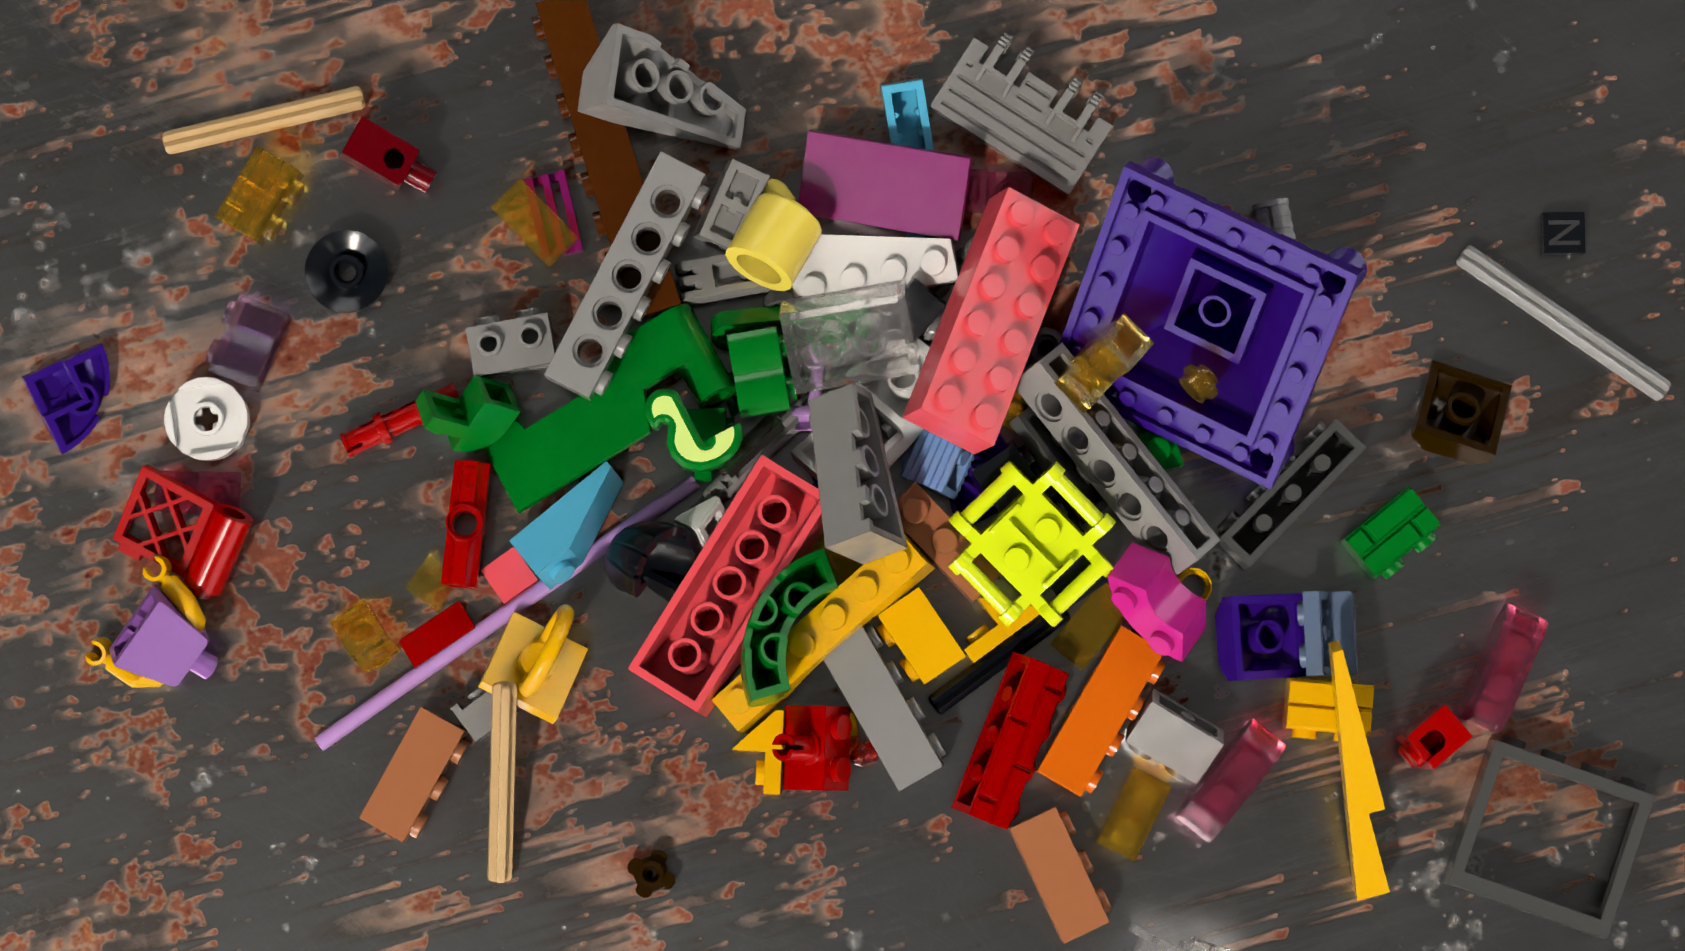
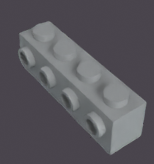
M870 623L867 626L863 625L830 653L824 659V662L898 791H901L943 767L944 763L941 757L947 753L935 732L929 736L920 723L921 720L926 718L924 712L914 696L906 699L899 686L905 680L893 659L887 663L883 659L878 648L883 646L884 643L873 624Z

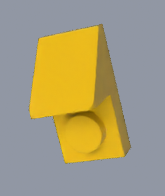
M978 597L977 601L996 626L990 630L984 624L965 639L970 645L963 652L972 664L1040 615L1039 612L1029 605L1011 625L1006 627L998 619L1000 615L998 611L985 598Z
M775 710L732 748L735 751L765 752V760H757L756 785H764L763 794L781 795L782 761L775 758L772 749H783V745H772L777 735L784 733V710Z

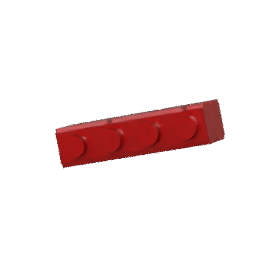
M1016 652L1012 653L951 808L1008 830L1010 822L1017 817L1020 811L1019 799L1025 784L1031 780L1035 773V759L1040 746L1048 739L1051 733L1050 721L1056 706L1062 702L1066 695L1067 686L1065 683L1069 673Z

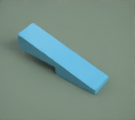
M917 78L880 85L890 143L934 150L923 80ZM906 232L907 237H915V238H940V237H934V236H928V235H922V234H917V233Z

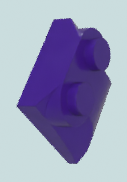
M1303 593L1222 597L1215 613L1218 664L1228 681L1307 677L1306 668L1301 667L1299 660L1300 643H1305L1304 626H1300L1297 619L1298 601H1303Z

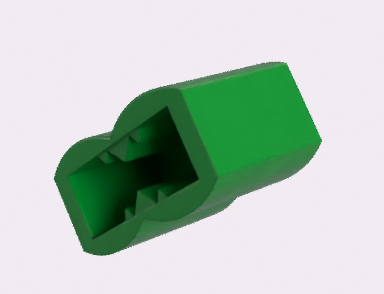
M776 326L726 335L741 419L791 411L790 401L798 400L794 376L786 377L783 360L791 359L787 335L778 336Z

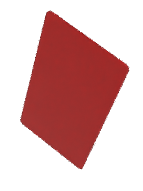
M458 601L400 639L399 643L412 665L416 668L475 629V626Z

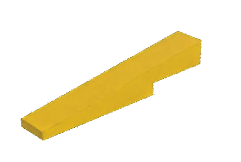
M1339 640L1328 643L1352 887L1356 899L1359 901L1390 892L1369 813L1384 810L1385 806L1344 652Z

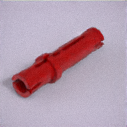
M453 382L433 391L446 396L460 398ZM416 400L383 415L378 412L372 415V420L347 432L340 433L339 436L349 457L353 458L355 455L383 442L385 445L393 442L392 438L422 425L423 422L415 403Z

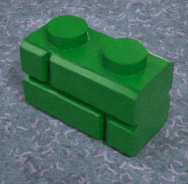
M1408 486L1340 541L1371 579L1382 575L1387 580L1405 565L1401 557L1414 548L1417 553H1420L1437 539L1433 531L1441 524L1413 489Z

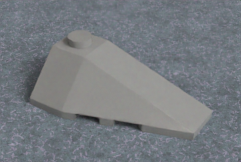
M618 23L611 26L583 71L578 112L615 124L733 150L741 149L746 114L744 107L712 82L705 83L689 70L690 65L681 58H673L660 47L662 43L652 35Z

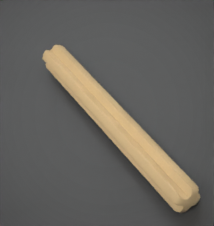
M354 86L165 131L162 134L163 145L168 154H176L362 110L365 108V99L361 88Z
M500 681L492 685L487 877L489 881L497 883L510 881L513 873L517 685L509 681Z

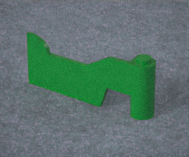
M680 304L661 311L657 314L658 316L629 333V335L633 336L631 343L622 359L615 356L608 371L613 373V377L602 396L596 393L592 402L578 396L526 429L514 421L508 431L498 441L484 448L518 513H522L650 435L652 428L645 415L646 390L678 371L682 375L700 409L716 407L733 396L736 392L735 385L690 304Z

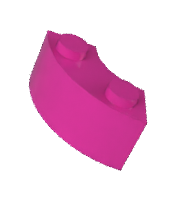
M1132 542L1113 567L1114 569L1108 574L1112 602L1136 632L1149 642L1153 651L1160 655H1169L1183 662L1206 629L1207 601L1193 594L1179 581L1172 570L1170 557Z

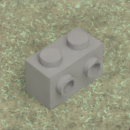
M530 308L515 312V319L499 321V316L497 315L475 319V326L465 328L473 374L491 379L548 368L556 352L549 314H540L539 308Z
M1153 688L1138 715L1127 727L1125 742L1130 744L1129 748L1139 757L1150 760L1152 757L1165 765V770L1174 778L1180 781L1188 779L1198 784L1223 747L1225 731Z

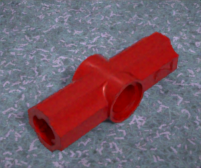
M455 460L450 506L445 520L447 533L441 577L442 586L463 589L478 588L482 543L487 529L485 517L491 464ZM465 514L474 515L477 519L476 529L469 535L458 534L455 529L456 521Z

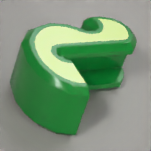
M659 389L654 391L646 401L645 415L651 428L659 431L663 425L669 426L667 434L668 449L673 460L684 470L704 473L719 469L732 461L739 453L744 439L741 423L703 442L677 391Z

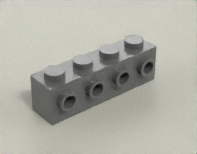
M1337 418L1327 426L1320 421L1304 437V440L1309 445L1298 456L1293 453L1283 466L1278 480L1272 489L1258 484L1246 497L1251 504L1240 515L1233 510L1217 526V529L1222 533L1217 544L1244 570L1250 568L1367 448Z

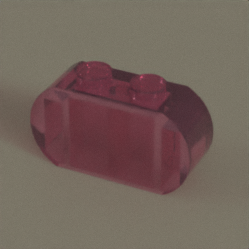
M1506 603L1492 625L1462 694L1457 709V718L1495 735L1503 729L1512 713L1544 639L1548 624L1546 619L1510 603Z
M1252 718L1239 731L1177 810L1175 817L1207 843L1211 842L1276 763L1286 748V744Z

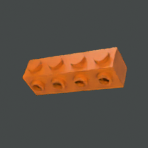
M1122 625L1119 626L1035 772L1078 797H1081L1084 791L1091 794L1103 775V771L1098 769L1105 754L1113 757L1124 738V735L1119 733L1126 718L1133 721L1146 700L1139 696L1147 682L1154 685L1164 670L1166 662L1160 660L1163 655L1153 651L1149 642Z

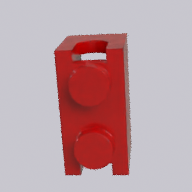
M1441 704L1432 705L1394 738L1400 744L1396 749L1397 752L1411 768L1416 766L1420 769L1434 770L1473 736L1448 706Z

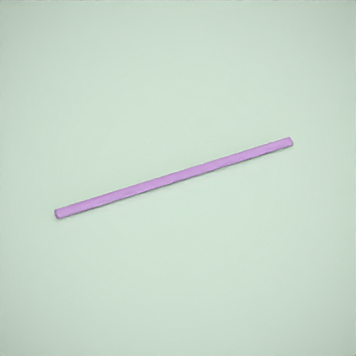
M689 475L593 542L583 564L575 569L569 579L604 556L612 539L621 530L639 522L654 521L700 489L693 476ZM540 579L474 625L475 629L418 667L408 671L315 736V741L323 751L501 628L508 622L513 612L521 614L564 583L557 584L550 590Z

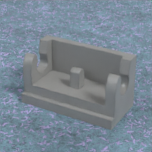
M730 159L726 161L692 237L702 242L708 241L719 246V249L726 251L756 197L763 193L770 176L737 160Z

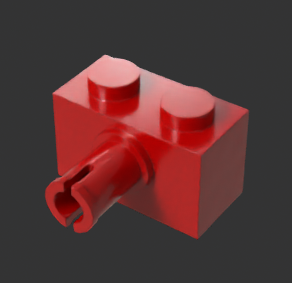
M785 705L784 733L777 735L772 745H783V749H772L775 758L784 761L783 790L849 791V777L851 774L849 743L852 731L850 707Z

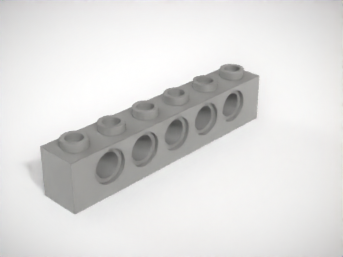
M660 151L544 373L548 380L591 402L596 393L600 396L605 393L613 377V373L608 371L615 356L622 359L633 337L627 333L634 319L641 322L651 304L652 299L646 297L654 282L662 283L671 265V262L666 260L672 246L680 247L690 229V225L685 223L692 208L699 210L708 195L710 188L705 186L707 181L705 173ZM662 196H676L680 200L678 210L669 215L659 212L656 206ZM648 231L655 232L661 237L660 245L651 252H645L637 246L640 235ZM628 268L636 269L641 273L640 283L632 289H625L618 284L620 273ZM609 305L617 306L622 310L621 320L614 326H605L599 322L600 311ZM589 342L598 343L602 346L603 350L601 358L592 364L581 361L579 356L581 348Z
M1063 343L1059 344L1021 375L1016 388L1018 393L1141 546L1170 557L1172 570L1178 575L1197 562L1220 541L1219 537Z

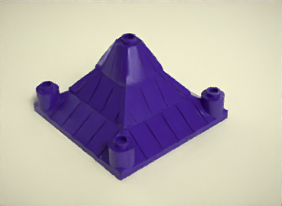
M1146 157L1137 164L1129 161L1123 167L1059 344L1063 343L1122 418L1264 487L1272 489L1278 480L1283 466L1294 453L1295 444L1293 438L1352 294L1366 277V261L1358 251L1349 247L1336 248L1329 255L1313 250L1303 243L1273 231V229L1247 219L1224 206L1208 201L1206 198L1185 188L1176 186L1173 183L1172 169L1168 163L1160 158Z

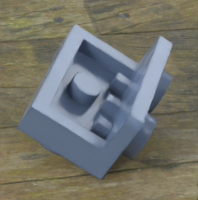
M1302 591L1303 601H1298L1297 619L1299 625L1304 626L1305 643H1300L1299 660L1301 667L1306 668V676H1331L1328 643L1339 640L1343 649L1349 675L1357 674L1358 658L1354 593L1352 591Z

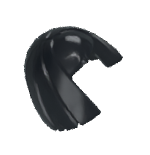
M658 521L632 524L616 534L609 544L604 559V571L610 583L619 591L626 592L637 598L647 586L669 602L701 552V548L698 547L700 543L697 536L691 530L678 524Z

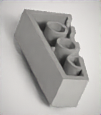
M851 383L810 399L809 423L813 434L825 548L861 564H866L907 549V542L872 393Z

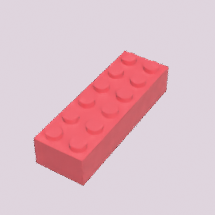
M1010 187L988 199L902 416L903 419L974 455L995 445L1080 224Z
M761 454L629 665L628 670L707 718L715 706L712 699L728 685L741 664L742 642L746 626L760 595L783 569L797 559L809 554L823 532L819 489Z

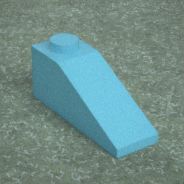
M607 461L509 540L534 573L550 590L557 584L566 582L573 575L575 569L583 564L624 484Z

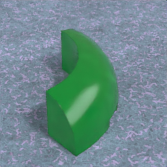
M824 548L797 559L783 569L762 592L751 612L741 650L742 684L747 704L750 707L775 703L791 689L786 670L787 636L790 628L803 610L820 603L838 588Z

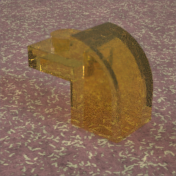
M1124 313L1107 325L1071 360L1072 363L1058 377L1054 384L1084 413L1098 401L1115 380L1129 372L1154 342Z

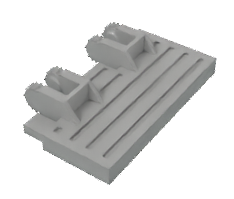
M1005 32L984 64H981L980 61L989 46L974 37L930 104L929 109L1068 197L1113 128V125L1098 117L1089 132L1084 129L1105 95L1099 91L1091 94L1084 110L1076 121L1063 112L1080 91L1082 80L1074 77L1054 109H1052L1049 105L1057 95L1058 90L1030 72L1020 87L1014 85L1035 50L1028 46L1021 50L1014 66L1008 75L1005 76L994 69V67L1011 46L1013 36Z

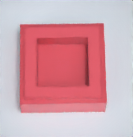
M514 546L480 570L504 604L539 581Z

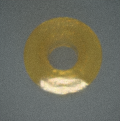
M1188 364L1183 369L1184 375L1179 378V382L1194 400L1203 403L1208 398L1214 399L1218 395V390L1215 386L1218 380L1206 366L1200 364L1196 367L1193 364Z

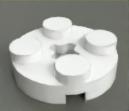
M201 377L184 383L178 389L179 391L174 394L172 400H169L164 414L165 430L170 441L182 453L200 461H216L228 457L235 450L243 446L250 426V413L245 399L235 387L217 378ZM210 408L212 414L218 415V422L213 423V429L206 431L203 425H197L196 418L203 416V409Z

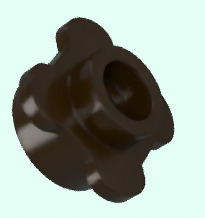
M654 850L649 857L641 860L633 858L628 863V872L634 875L637 883L636 893L640 897L648 898L652 895L653 891L661 888L668 890L675 884V876L669 872L666 865L667 855L662 850ZM654 870L656 873L655 877H648V871Z

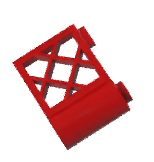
M147 464L142 466L112 539L120 543L117 550L137 561L142 560L144 556L161 565L155 560L154 556L167 558L171 563L172 572L183 577L184 582L189 586L188 589L194 596L202 599H211L212 596L222 595L253 523V518L244 510L233 505L218 503ZM150 480L162 486L167 502L151 507L145 491ZM175 493L182 497L176 498ZM186 500L203 508L197 523L186 526L178 504ZM140 505L142 511L137 512L138 507ZM169 506L177 530L161 535L153 512ZM142 515L145 517L152 537L145 541H141L128 534L133 519ZM194 529V531H193V533H192V535H191V537H190V534H189L188 531ZM179 534L185 550L181 562L169 556L163 539ZM154 543L155 548L150 546L149 544Z

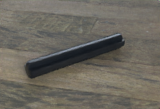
M1066 610L1061 615L1063 620L1056 627H1052L1041 615H1038L931 694L928 698L930 704L937 713H945L1006 668L1013 652L1025 654L1068 622L1071 618L1070 614Z

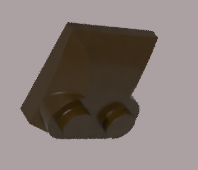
M1432 360L1417 415L1410 429L1413 441L1425 451L1465 464L1491 463L1496 455L1512 385Z

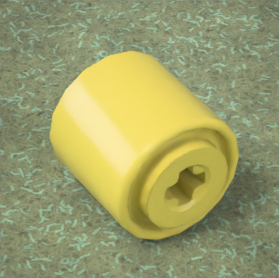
M764 193L756 197L729 244L725 255L728 262L747 279L771 290L787 291L793 286L820 238L822 228L819 221L800 203L777 194Z

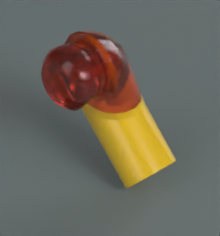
M850 711L852 731L849 743V759L858 767H865V764H874L878 760V754L870 741L861 743L857 718L854 712Z

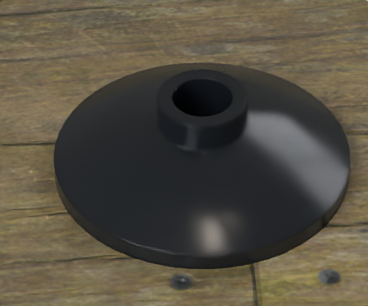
M353 230L335 231L321 238L310 250L305 263V280L312 296L324 307L340 313L358 312L372 305L384 291L388 279V264L383 250L372 238ZM347 266H352L356 270L355 277L350 281H345L341 277L342 270Z

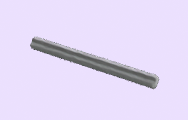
M1468 245L1457 258L1456 263L1462 269L1652 399L1659 401L1668 392L1671 386L1669 380L1475 247Z

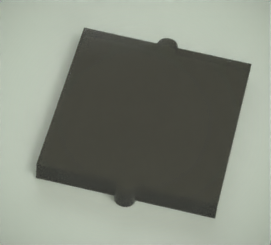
M769 414L766 415L744 436L739 453L733 460L718 469L723 477L729 475L733 478L786 428L782 424L781 418L778 415L774 417Z

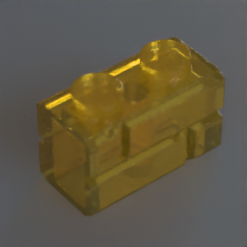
M256 146L214 217L219 222L260 246L264 244L266 239L273 241L283 226L284 220L280 216L287 204L295 205L304 191L305 184L301 182L304 175L297 168L277 158L263 148Z
M1131 767L1105 819L1106 822L1101 827L1094 842L1135 862L1172 786L1140 769Z

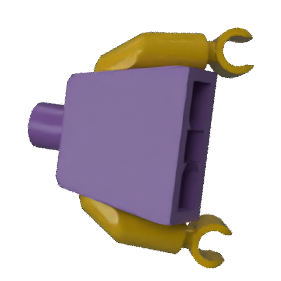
M154 556L155 560L162 566L160 575L155 576L148 567H143L142 571L144 577L149 581H159L161 583L160 589L156 586L152 587L113 644L108 638L104 637L92 640L91 642L101 649L102 657L90 651L85 654V660L93 666L104 663L106 665L105 669L132 688L160 687L163 684L175 687L180 684L188 671L207 679L216 669L218 658L204 650L209 641L205 630L206 618L194 594L176 575H170L172 571L170 561L162 556Z

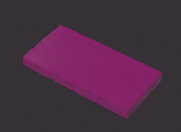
M810 130L807 136L798 203L808 209L813 216L958 241L961 239L973 157Z

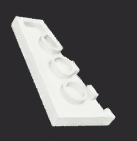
M821 234L792 286L796 304L848 299H859L865 302L899 294L913 277L928 288L956 282L959 269L953 240L945 238Z

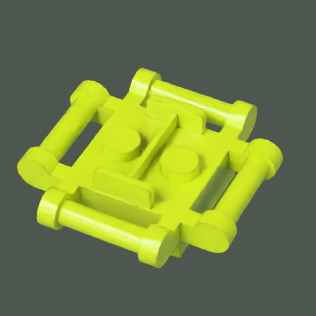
M1008 461L1000 468L1002 473L962 512L957 510L948 519L956 530L970 542L952 560L948 568L956 576L961 574L1000 614L998 619L1006 627L1011 625L1030 604L1052 627H1056L1063 620L1061 615L1102 576L1107 578L1110 571L1114 569V566L1093 544L1104 536L1114 526L1116 521L1108 513L1103 515L1064 475L1066 470L1058 461L1054 462L1034 482H1031L1011 461ZM1015 485L1021 493L979 531L973 524ZM1052 486L1091 525L1085 533L1044 493L1047 488ZM980 553L1021 593L1013 602L972 562ZM1084 555L1091 564L1049 603L1042 593L1072 566L1080 556Z

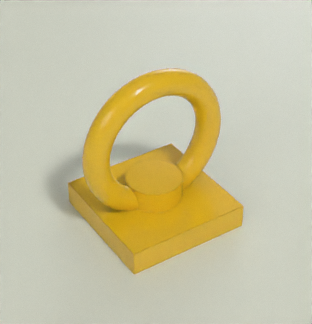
M567 604L559 606L546 627L513 612L509 617L478 687L492 694V685L500 681L514 682L517 685V707L554 724L558 719L588 651V648L567 638L574 619V609Z

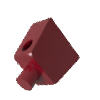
M363 116L360 118L340 156L341 160L399 190L404 181L426 193L437 171L416 160L420 152L418 148ZM393 153L400 157L402 165L397 169L387 166L384 162L386 155Z

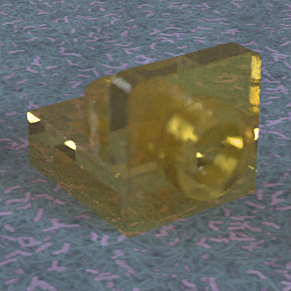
M364 598L329 622L350 658L365 673L385 666L391 657L400 651Z

